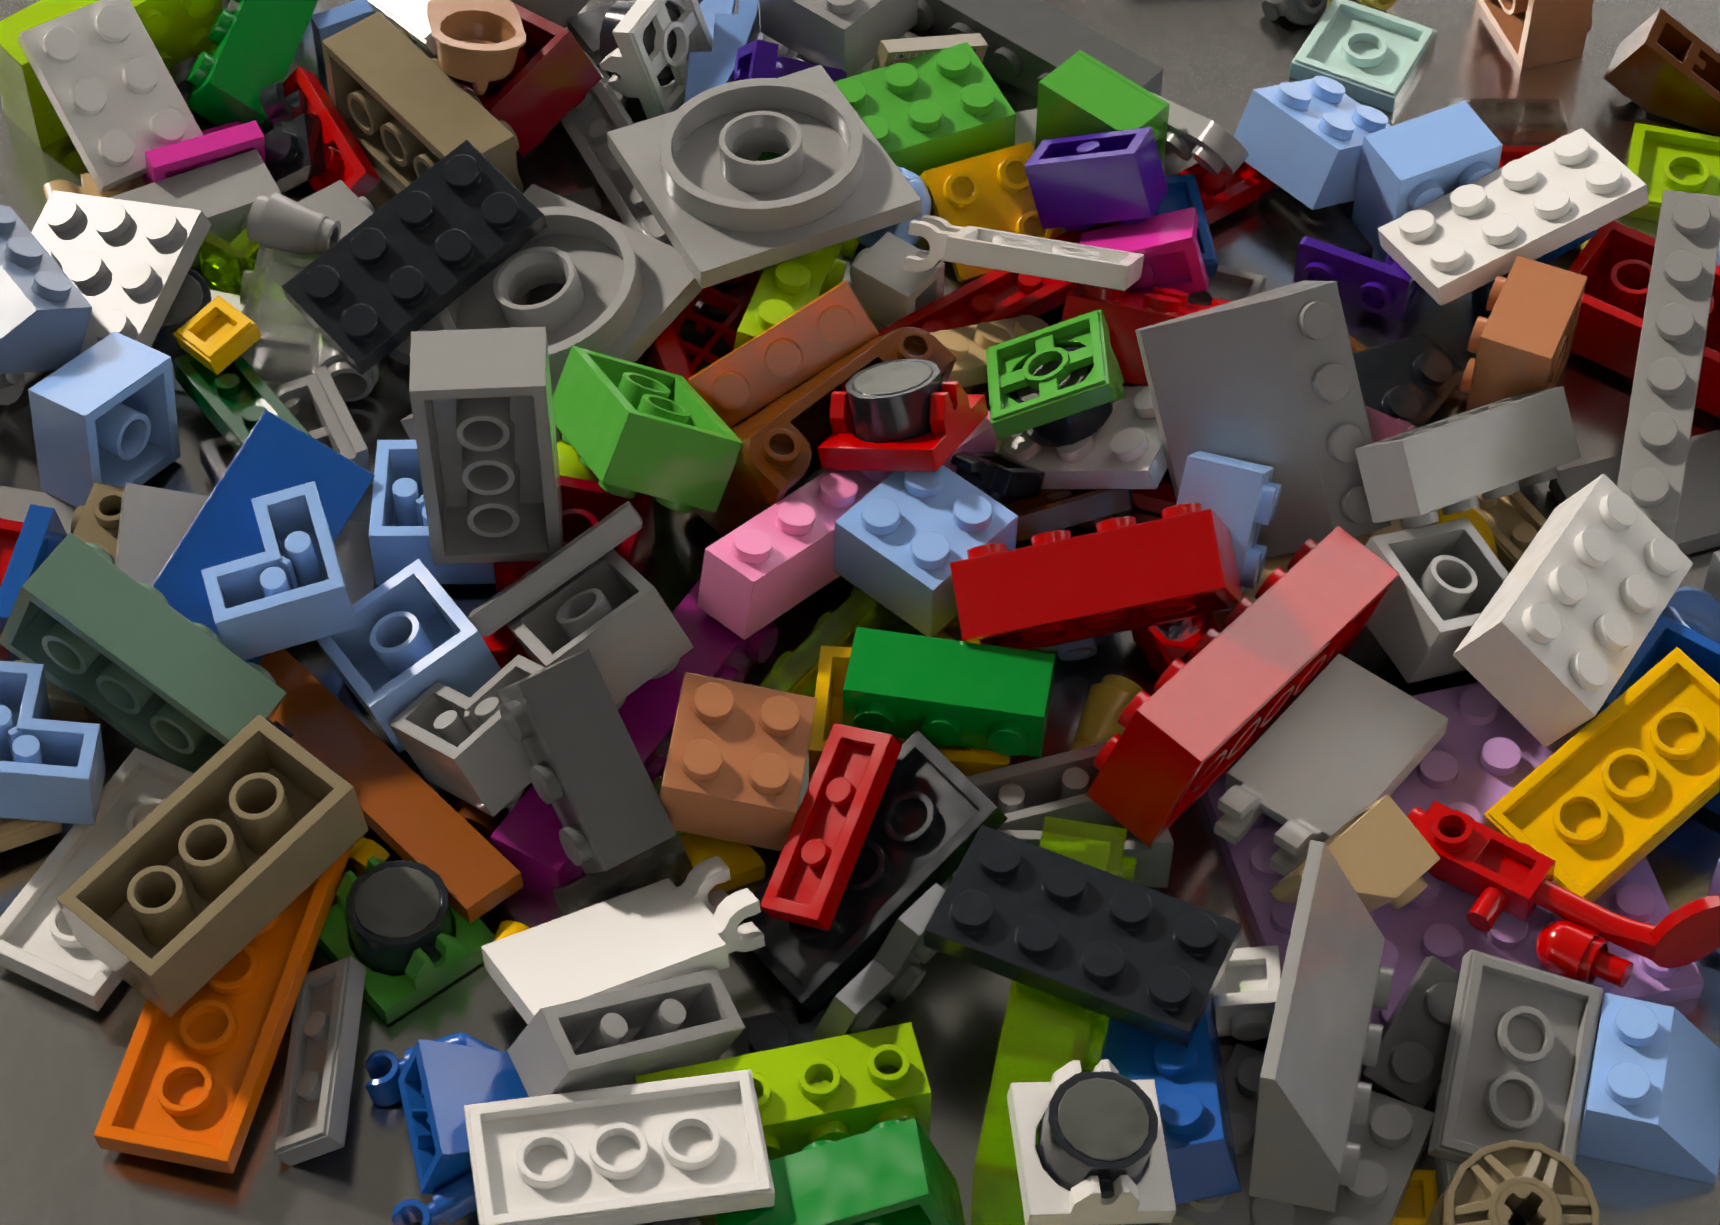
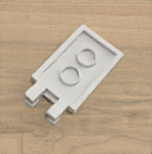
M924 215L921 217V221L913 220L909 223L908 234L924 237L930 245V251L920 250L916 252V256L904 258L903 270L925 272L947 261L1125 291L1141 278L1145 254L974 226H955L943 218Z
M1338 654L1227 772L1225 790L1227 791L1219 799L1217 807L1225 813L1215 823L1214 833L1236 846L1262 813L1266 814L1283 825L1274 835L1273 843L1280 848L1270 858L1269 867L1286 876L1306 859L1310 840L1325 842L1359 811L1388 794L1391 796L1445 735L1449 718L1348 658Z
M716 855L698 863L689 872L685 882L679 887H676L667 878L483 945L481 949L484 966L521 1017L529 1024L540 1008L712 968L720 971L730 967L729 953L734 951H753L765 946L764 934L752 921L739 926L745 918L761 912L760 903L748 888L734 892L731 895H728L723 889L714 890L709 893L715 885L731 879L730 868Z

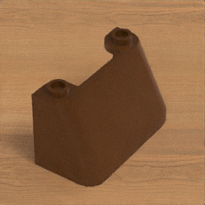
M901 327L866 342L731 428L743 442V446L739 451L737 461L716 512L696 507L692 509L721 537H724L782 500L786 490L806 474L812 456L811 452L833 433L830 423L831 394L834 391H843L842 383L844 381H849L857 372L878 363L915 358L929 360L937 364L943 383L948 381L957 357L936 337L923 329L915 327Z

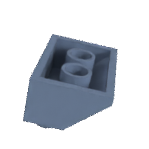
M0 204V374L58 370L80 355L93 307L10 206Z

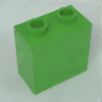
M1079 50L1039 81L1035 150L1042 140L1152 127L1164 171L1170 104Z

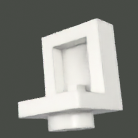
M1278 945L1235 948L1213 994L1218 1037L1233 1036L1235 1039L1242 1041H1257L1269 1037L1281 980Z

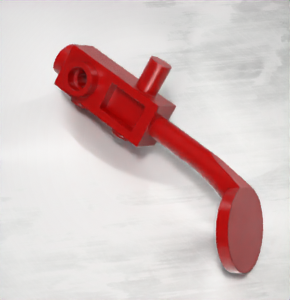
M1434 800L1427 811L1416 806L1407 816L1441 858L1426 872L1478 898L1467 913L1466 918L1469 924L1479 931H1490L1503 911L1526 922L1538 905L1568 921L1598 933L1599 937L1617 946L1652 960L1657 966L1662 968H1676L1691 964L1720 947V895L1706 896L1691 901L1667 915L1657 926L1636 921L1611 912L1553 883L1555 860L1537 852L1526 843L1517 842L1475 821L1466 813L1453 810Z

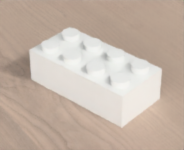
M1603 473L1555 507L1453 653V656L1544 747H1547L1596 716L1690 570L1693 562L1679 549L1673 540L1668 538L1635 505L1627 494L1622 492Z

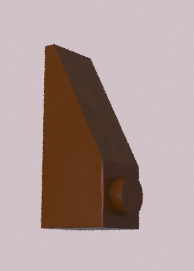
M1660 8L1619 43L1604 79L1622 95L1628 97L1648 113L1720 136V54Z

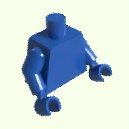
M462 1032L436 1040L418 1039L415 1046L407 1049L404 1058L399 1060L393 1052L388 1050H377L371 1053L365 1065L371 1078L365 1086L372 1102L379 1106H390L402 1099L421 1194H432L433 1201L427 1205L415 1199L401 1201L393 1210V1224L409 1225L412 1222L422 1221L421 1225H437L443 1220L448 1224H453L476 1211L477 1206L464 1105L529 1097L509 1053L500 1051Z

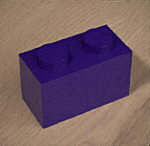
M1152 127L1042 140L1024 166L1042 230L1064 227L1066 231L1077 232L1088 229L1097 223L1115 221L1122 225L1137 224L1154 215L1169 191Z

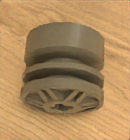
M1510 1139L1482 1147L1459 1166L1448 1186L1436 1201L1425 1225H1509L1508 1221L1515 1213L1522 1215L1528 1221L1526 1225H1599L1600 1209L1589 1180L1568 1157L1541 1143Z

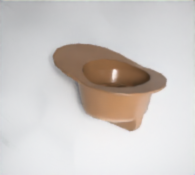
M429 0L427 2L426 15L431 34L435 39L439 65L447 75L471 82L476 94L484 95L489 82L506 78L511 74L518 50L526 44V33L519 12L513 2L510 0Z

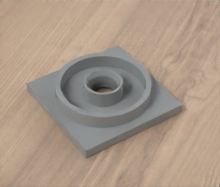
M821 64L779 78L745 79L722 84L694 96L676 111L607 132L609 150L702 289L922 216V199ZM762 152H774L783 155L772 160L755 161L761 156Z
M532 184L523 194L544 214L547 227L418 331L546 326L553 397L572 346L635 363L700 293L702 288L673 246ZM545 284H565L552 298L538 304L525 305L529 299L530 290ZM411 336L387 356L410 367ZM555 425L556 439L561 440L562 433Z

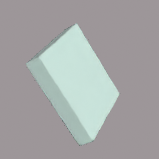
M1332 0L1291 62L1289 77L1300 81L1312 79L1315 76L1332 78L1345 87V94L1350 98L1393 113L1434 48L1437 30L1350 0Z

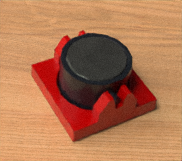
M915 358L897 359L865 368L857 372L849 381L842 383L843 391H834L831 394L830 423L833 433L818 447L821 467L827 470L936 472L987 417L988 411L985 395L966 394L958 381H944L942 383L937 364L929 360Z

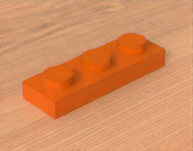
M845 280L689 378V382L730 428L879 335V332Z

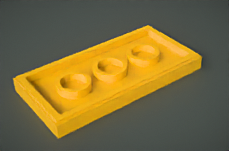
M1676 647L1483 814V824L1517 842L1526 843L1537 852L1555 860L1552 882L1594 902L1720 792V684Z

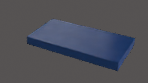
M265 409L152 586L165 596L169 606L192 623H201L209 627L220 638L201 570L265 552L251 499L315 481L334 543L376 475ZM264 655L244 661L259 665Z

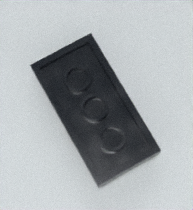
M465 140L281 287L285 297L363 375L408 339L412 331H418L546 228L547 224L544 214L468 140Z
M918 730L901 745L902 749L829 931L772 918L761 908L760 913L745 918L739 924L740 926L743 923L752 921L764 934L765 946L753 950V953L812 1014L883 945L897 919L935 883L941 886L958 869L981 825L997 830L1008 819L989 798ZM772 875L753 893L760 904Z
M981 825L924 930V946L1188 1048L1237 946L1242 923Z

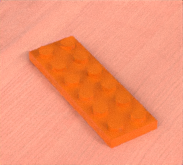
M353 846L170 1018L148 999L146 1000L93 1135L101 1149L229 1174L234 1173Z

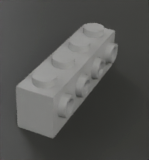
M1563 386L1514 395L1355 449L1373 523L1400 519L1402 529L1416 528L1439 521L1437 510L1441 508L1443 515L1480 506L1478 498L1480 494H1482L1483 500H1490L1520 491L1519 480L1522 481L1523 486L1556 479L1559 477L1558 466L1581 458Z

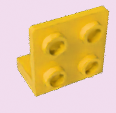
M1032 141L929 169L919 176L923 179L929 192L935 216L947 220L951 225L961 227L974 226L1054 239L1063 234L1061 228L1042 230L1024 168L1035 151ZM951 262L959 282L977 279L995 270Z

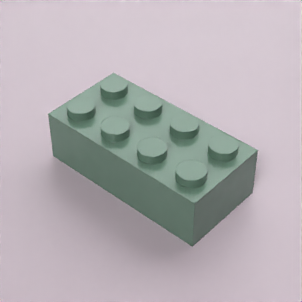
M71 532L23 584L0 637V644L25 663L44 664L45 677L147 753L192 773L201 768L258 715H261L270 722L287 694L286 691L276 685L275 679L266 669L255 663H246L223 646L221 639L212 629L201 623H192L169 606L167 599L158 589L147 583H138L118 568L104 549L93 543H84Z

